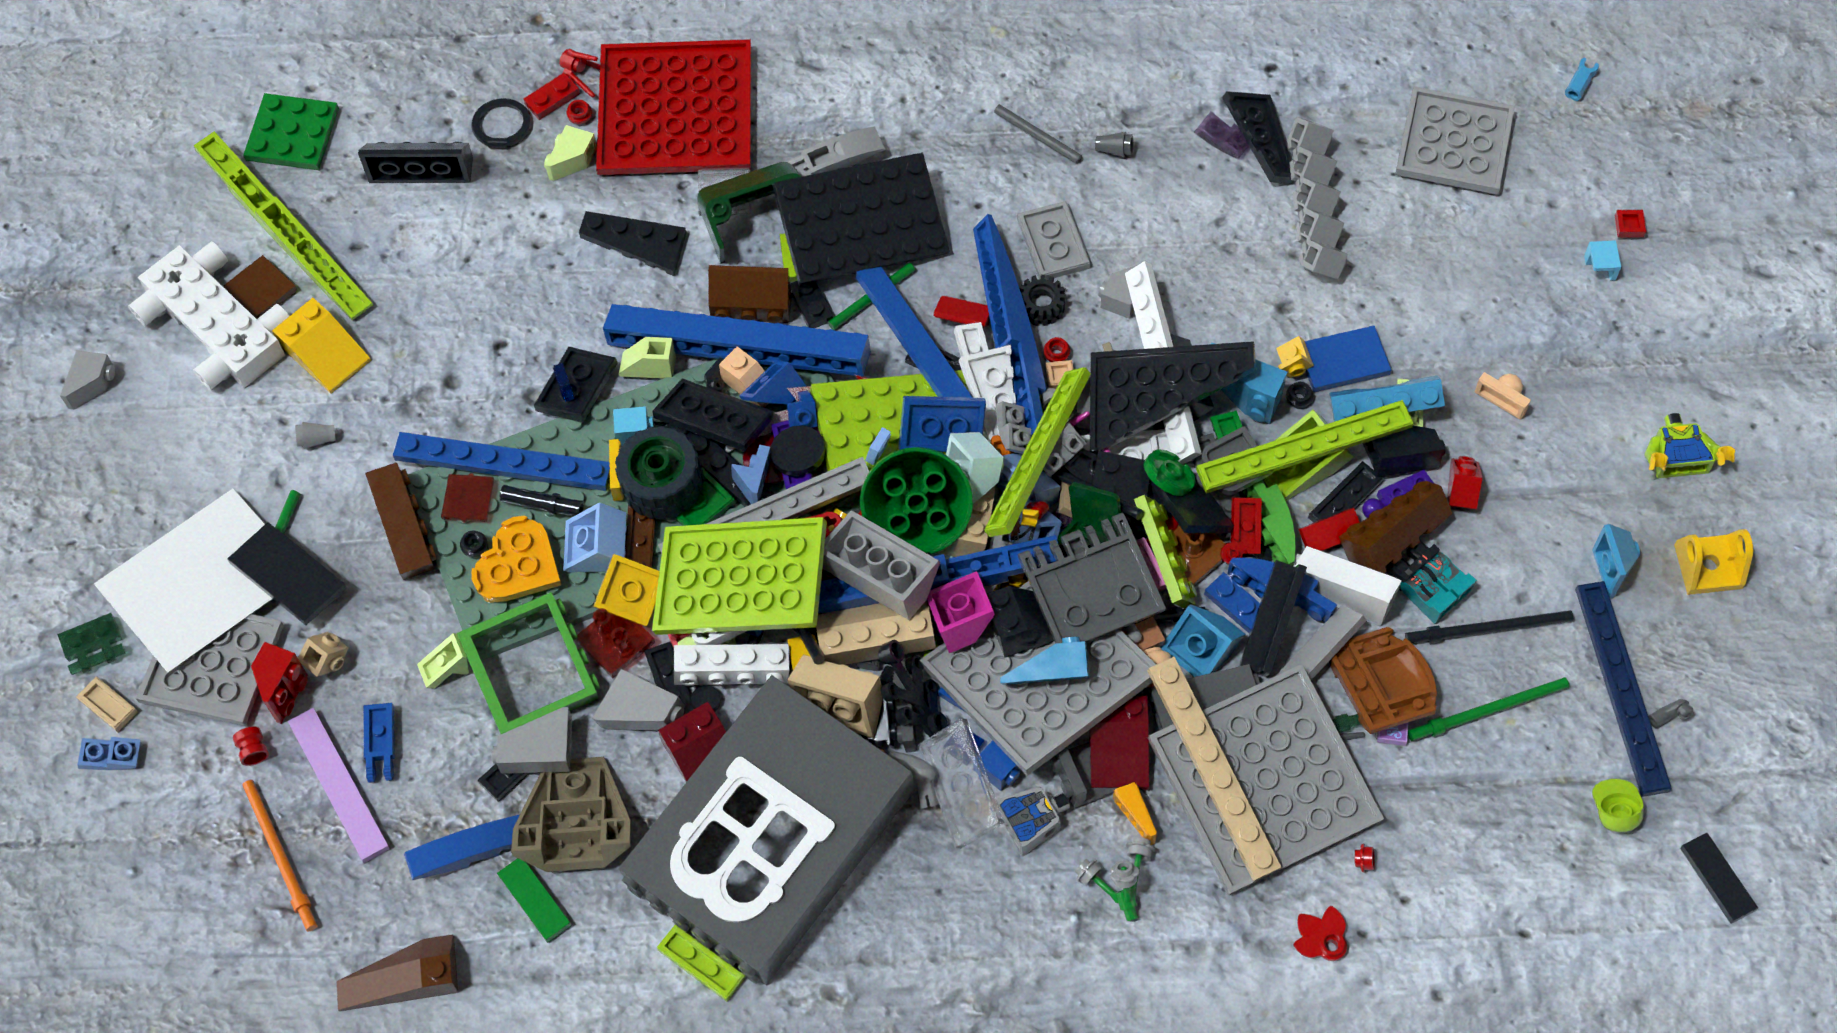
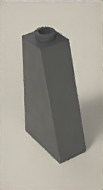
M1249 664L1186 679L1202 710L1260 684L1258 675L1256 673L1252 674ZM1155 686L1150 687L1148 699L1158 731L1174 723Z

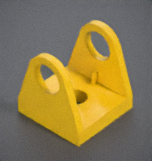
M1739 529L1727 535L1701 538L1696 534H1692L1675 542L1674 547L1687 595L1744 588L1753 557L1752 539L1747 529ZM1743 539L1745 542V553L1743 550ZM1703 560H1712L1717 568L1714 570L1707 569L1703 565Z

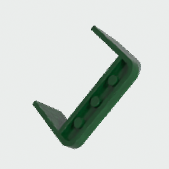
M779 162L706 186L699 191L697 196L698 207L720 264L725 262V247L717 226L726 223L731 218L733 207L774 194L772 186L774 182L802 177L793 165L788 162Z

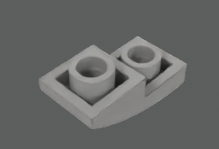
M1001 401L996 404V417L1002 443L1006 450L1023 454L1031 439V428L1025 427L1024 407Z

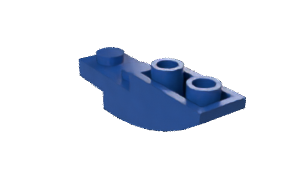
M1232 558L1229 562L1227 574L1237 584L1246 585L1254 590V593L1262 599L1274 562L1253 558ZM1305 574L1294 606H1299L1307 611L1308 615L1314 620L1326 623L1335 613L1337 604L1316 592L1319 581Z

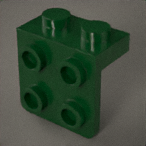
M1073 482L1069 486L1072 521L1058 535L1059 544L1062 545V536L1080 530L1088 548H1091L1092 546L1085 532V527L1090 525L1095 529L1100 544L1108 541L1101 526V521L1105 519L1110 521L1116 537H1118L1111 517L1121 513L1119 496L1116 493Z

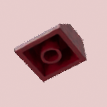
M709 702L658 730L663 746L685 782L689 780L726 733Z

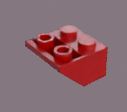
M264 642L251 668L264 704L276 722L282 724L285 717L292 713L294 701L298 693L302 692L306 687L308 674L295 653Z

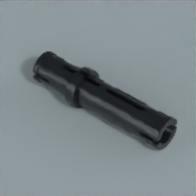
M503 485L500 491V502L548 511L551 515H557L558 513L574 517L583 512L584 502L582 500L561 497L558 493H553L552 495L508 485Z

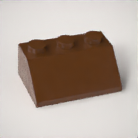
M709 265L708 306L710 316L730 317L749 321L756 320L758 322L774 324L790 323L792 292L789 268Z

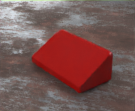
M949 296L940 297L933 314L936 318L963 324L981 322L983 328L988 326L990 321L987 305Z

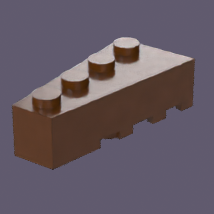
M395 462L366 472L365 475L402 579L406 580L435 570L433 561L437 560L432 544H426L424 536L428 535L424 520H418L416 510L420 508L415 494L410 495L407 485L411 484L406 468L401 470L398 463Z

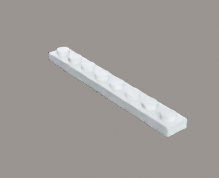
M1144 261L1125 273L1144 349L1173 347L1152 264ZM1189 406L1163 420L1170 450L1180 458L1178 462L1183 465L1202 454Z

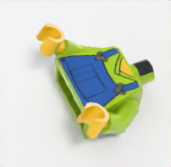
M1672 413L1664 417L1666 426L1659 428L1656 436L1650 439L1644 453L1649 463V470H1654V467H1656L1657 479L1708 474L1715 459L1718 460L1719 466L1724 465L1725 460H1729L1732 463L1735 462V449L1733 447H1721L1705 432H1702L1700 426L1696 423L1683 424L1679 413Z

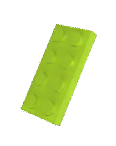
M1146 495L1135 498L1136 506L1144 511L1141 520L1172 603L1184 609L1190 604L1196 606L1194 597H1197V592L1191 581L1188 582L1185 571L1188 570L1182 555L1178 556L1175 546L1178 545V541L1173 530H1169L1166 524V520L1169 517L1164 505H1159L1156 500H1152Z

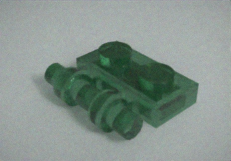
M112 613L57 634L64 656L68 662L75 659L78 660L68 665L71 675L79 672L87 673L92 671V667L106 661L109 664L116 661V657L126 654L122 643L112 647V644L122 640ZM102 648L101 652L88 657L89 653H92Z

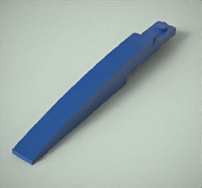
M987 214L973 228L995 348L1011 345L1010 362L1011 367H1013L1014 376L1012 379L1013 393H1015L1016 405L1024 407L1025 427L1031 428L1032 437L1043 416L1039 396L1046 391V385L1036 342L1019 285L992 215Z
M1049 536L948 559L945 558L944 554L933 556L939 560L940 564L930 590L976 571L979 574L983 587L1009 582L1008 576L1024 573L1017 554L1029 550L1038 569L1040 567L1034 556L1033 548L1039 546L1044 552L1047 564L1056 562L1050 551L1049 542L1052 540L1058 542L1057 536ZM839 578L821 581L818 613L879 604L878 601Z

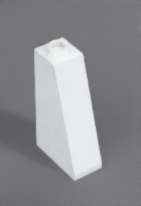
M1306 546L1302 555L1299 553L1295 555L1293 566L1295 567L1298 564L1306 566L1305 574L1319 581L1316 592L1340 606L1343 604L1364 615L1365 619L1379 626L1382 625L1394 604L1401 580Z

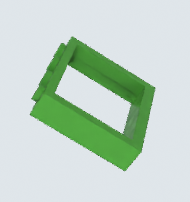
M552 592L457 633L500 734L562 707H568L569 711H572L598 699L596 690L600 689L599 683L594 673L588 674L584 666L589 664L583 648L577 650L573 641L578 639L572 623L566 625L562 615L567 614L560 598L554 599ZM549 608L585 689L508 722L472 640Z

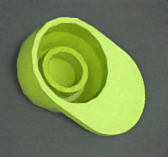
M1607 779L1594 786L1592 796L1598 809L1599 819L1605 828L1615 832H1627L1634 830L1640 825L1644 814L1643 801L1634 784L1622 779Z

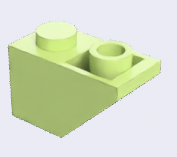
M568 125L565 126L562 133L557 135L555 147L552 153L546 156L544 162L549 180L555 181L588 167L597 150L594 133Z
M645 337L625 350L622 354L619 376L641 378L672 377L676 360L672 338Z

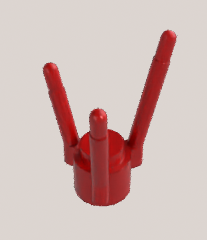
M570 48L565 50L559 62L560 66L564 68L563 73L570 77L589 96L594 98L595 93L574 73H581L585 66L600 70V64L592 62L597 61L598 57L576 52Z

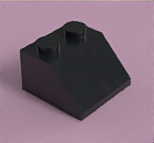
M1008 586L987 593L995 614L990 622L1005 658L1054 641L1033 591Z

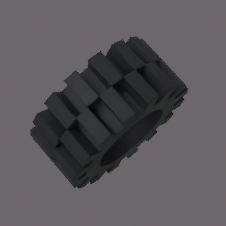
M1036 275L1031 278V282L1027 278L1024 281V285L1021 284L1019 289L1029 321L1034 320L1033 325L1038 326V322H1042L1043 326H1047L1048 320L1053 324L1056 322V318L1060 319L1062 317V312L1064 313L1066 294L1064 287H1061L1060 281L1057 280L1054 283V277L1049 276V279L1046 280L1045 275H1040V279H1037ZM1036 295H1046L1051 298L1052 302L1047 306H1037L1032 303L1031 299Z

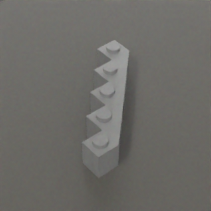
M1296 117L1287 143L1288 150H1291L1293 153V160L1289 163L1291 180L1296 182L1293 201L1294 211L1299 212L1300 220L1296 223L1297 240L1299 243H1302L1303 253L1299 255L1300 265L1313 272L1339 279L1341 272L1345 268L1348 254L1335 248L1338 239L1342 235L1344 222L1332 217L1333 211L1338 205L1341 191L1328 185L1335 173V166L1337 164V160L1325 155L1327 148L1331 144L1334 130Z

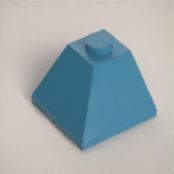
M1607 524L1603 526L1592 551L1601 579L1605 582L1609 597L1612 599L1640 557V548L1638 543L1633 541L1631 532Z
M1190 604L1166 638L1165 645L1160 648L1170 653L1171 658L1175 656L1181 667L1192 676L1197 677L1216 672L1232 655L1245 636V633L1224 616Z

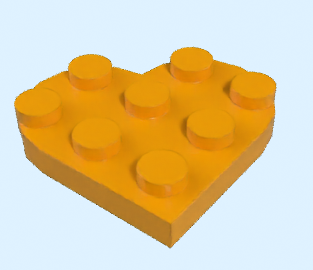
M516 516L501 523L502 527L492 538L493 548L480 555L481 559L471 570L472 582L478 594L488 603L509 601L561 586L547 532L541 523L530 520L527 516Z

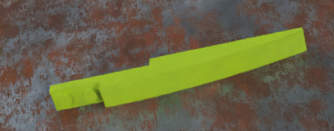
M215 131L194 145L195 151L227 185L232 195L351 320H354L373 306L366 295L283 203L264 187Z

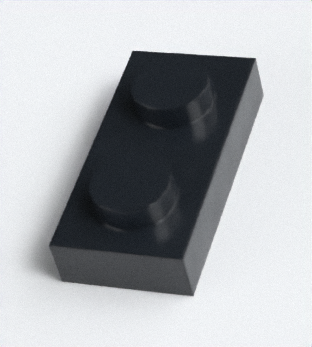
M798 281L790 283L792 297L806 325L809 328H817L828 324L833 315L817 283L813 282L799 285Z

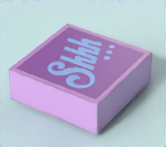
M1408 723L1377 732V742L1406 746Z

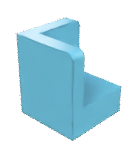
M1616 240L1589 242L1584 255L1585 264L1593 265L1594 271H1608L1610 281L1616 280L1621 269Z

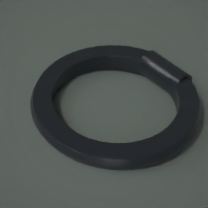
M506 98L491 100L483 104L475 112L471 122L472 132L476 139L488 146V148H508L516 145L526 137L531 128V115L528 109L516 100ZM510 107L522 115L523 124L512 136L491 138L480 130L482 117L494 108Z

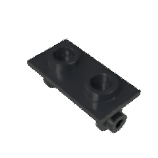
M883 699L876 734L873 738L869 737V743H872L877 748H883V742H887L889 747L894 748L893 740H897V725L892 723L891 712L895 711V700L887 702Z

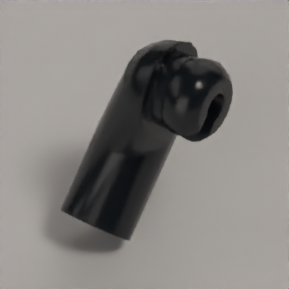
M721 357L704 375L706 387L722 392L725 386L724 382H722L719 364L724 360Z

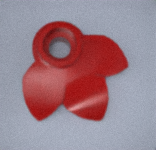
M1329 906L1324 912L1322 919L1308 914L1298 915L1297 926L1302 937L1296 940L1293 946L1301 955L1308 958L1321 956L1328 961H1337L1345 955L1347 942L1343 934L1346 923L1336 908ZM1328 943H1333V944H1335L1336 947H1337V950H1335V951H1330V950H1328L1327 947H1326V944H1328Z

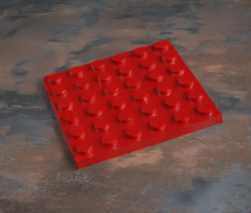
M751 39L601 44L597 175L751 170Z

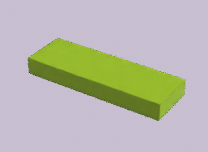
M677 925L672 927L656 947L657 951L726 1002L746 979L741 972Z

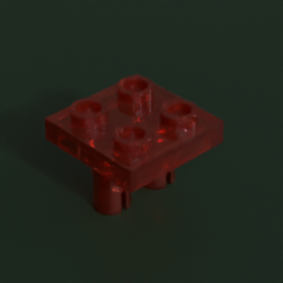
M603 608L593 613L594 621L577 634L578 639H576L612 679L621 669H625L643 654L644 650L649 649L655 644V639L642 625L610 614Z

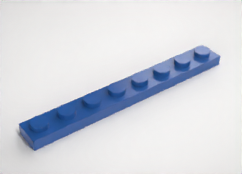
M399 432L393 452L395 461L607 491L610 479V463L606 461Z

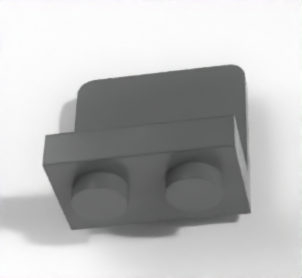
M1090 742L1071 749L1065 747L1049 759L1052 769L1055 773L1058 772L1062 780L1061 788L1066 798H1070L1074 808L1113 794L1116 789L1091 788Z

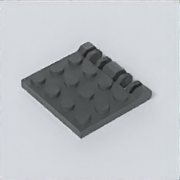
M1123 513L1111 517L1118 537H1116L1108 519L1101 521L1102 530L1108 541L1101 544L1095 529L1091 525L1085 527L1086 535L1092 546L1091 548H1088L1080 530L1062 536L1061 542L1068 556L1064 558L1056 540L1050 541L1049 548L1056 562L1047 564L1044 552L1039 546L1033 548L1034 556L1040 567L1038 569L1029 550L1017 554L1055 644L1062 643V638L1080 637V642L1085 641L1087 643L1166 610Z

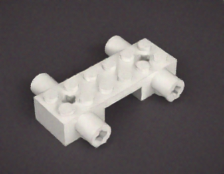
M212 241L192 257L179 245L138 276L146 292L129 304L128 308L144 327L156 317H161L167 313L178 325L183 323L206 346L211 356L194 368L193 372L208 390L216 387L221 381L231 376L245 388L285 356L272 330L287 319L289 315L279 304H276L256 319L212 276L215 271L222 268L228 262V259Z

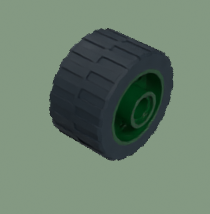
M666 426L648 427L645 430L636 432L620 447L615 461L616 476L625 500L638 514L647 516L650 519L663 520L670 517L674 518L688 511L698 501V497L703 490L704 475L695 445L689 440L687 435L675 428H667Z

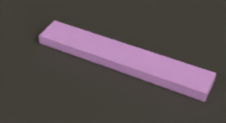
M312 708L289 720L288 723L363 863L389 850L387 842L315 709Z

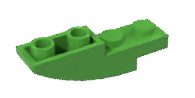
M1261 480L1242 490V493L1246 498H1262L1261 543L1264 546L1268 545L1272 551L1273 562L1278 560L1293 566L1296 545L1294 526L1289 508L1277 484L1266 488Z

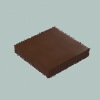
M263 255L223 286L256 319L274 305H280L298 291L296 286Z

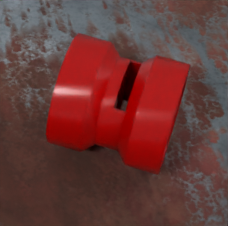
M246 727L233 735L234 744L240 750L238 756L242 765H256L269 757L267 746L262 744L263 735L259 727Z

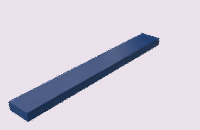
M882 267L857 271V281L937 397L973 398Z

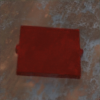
M473 473L469 475L449 474L441 518L461 520L462 523L467 521L487 522L494 477L474 476Z

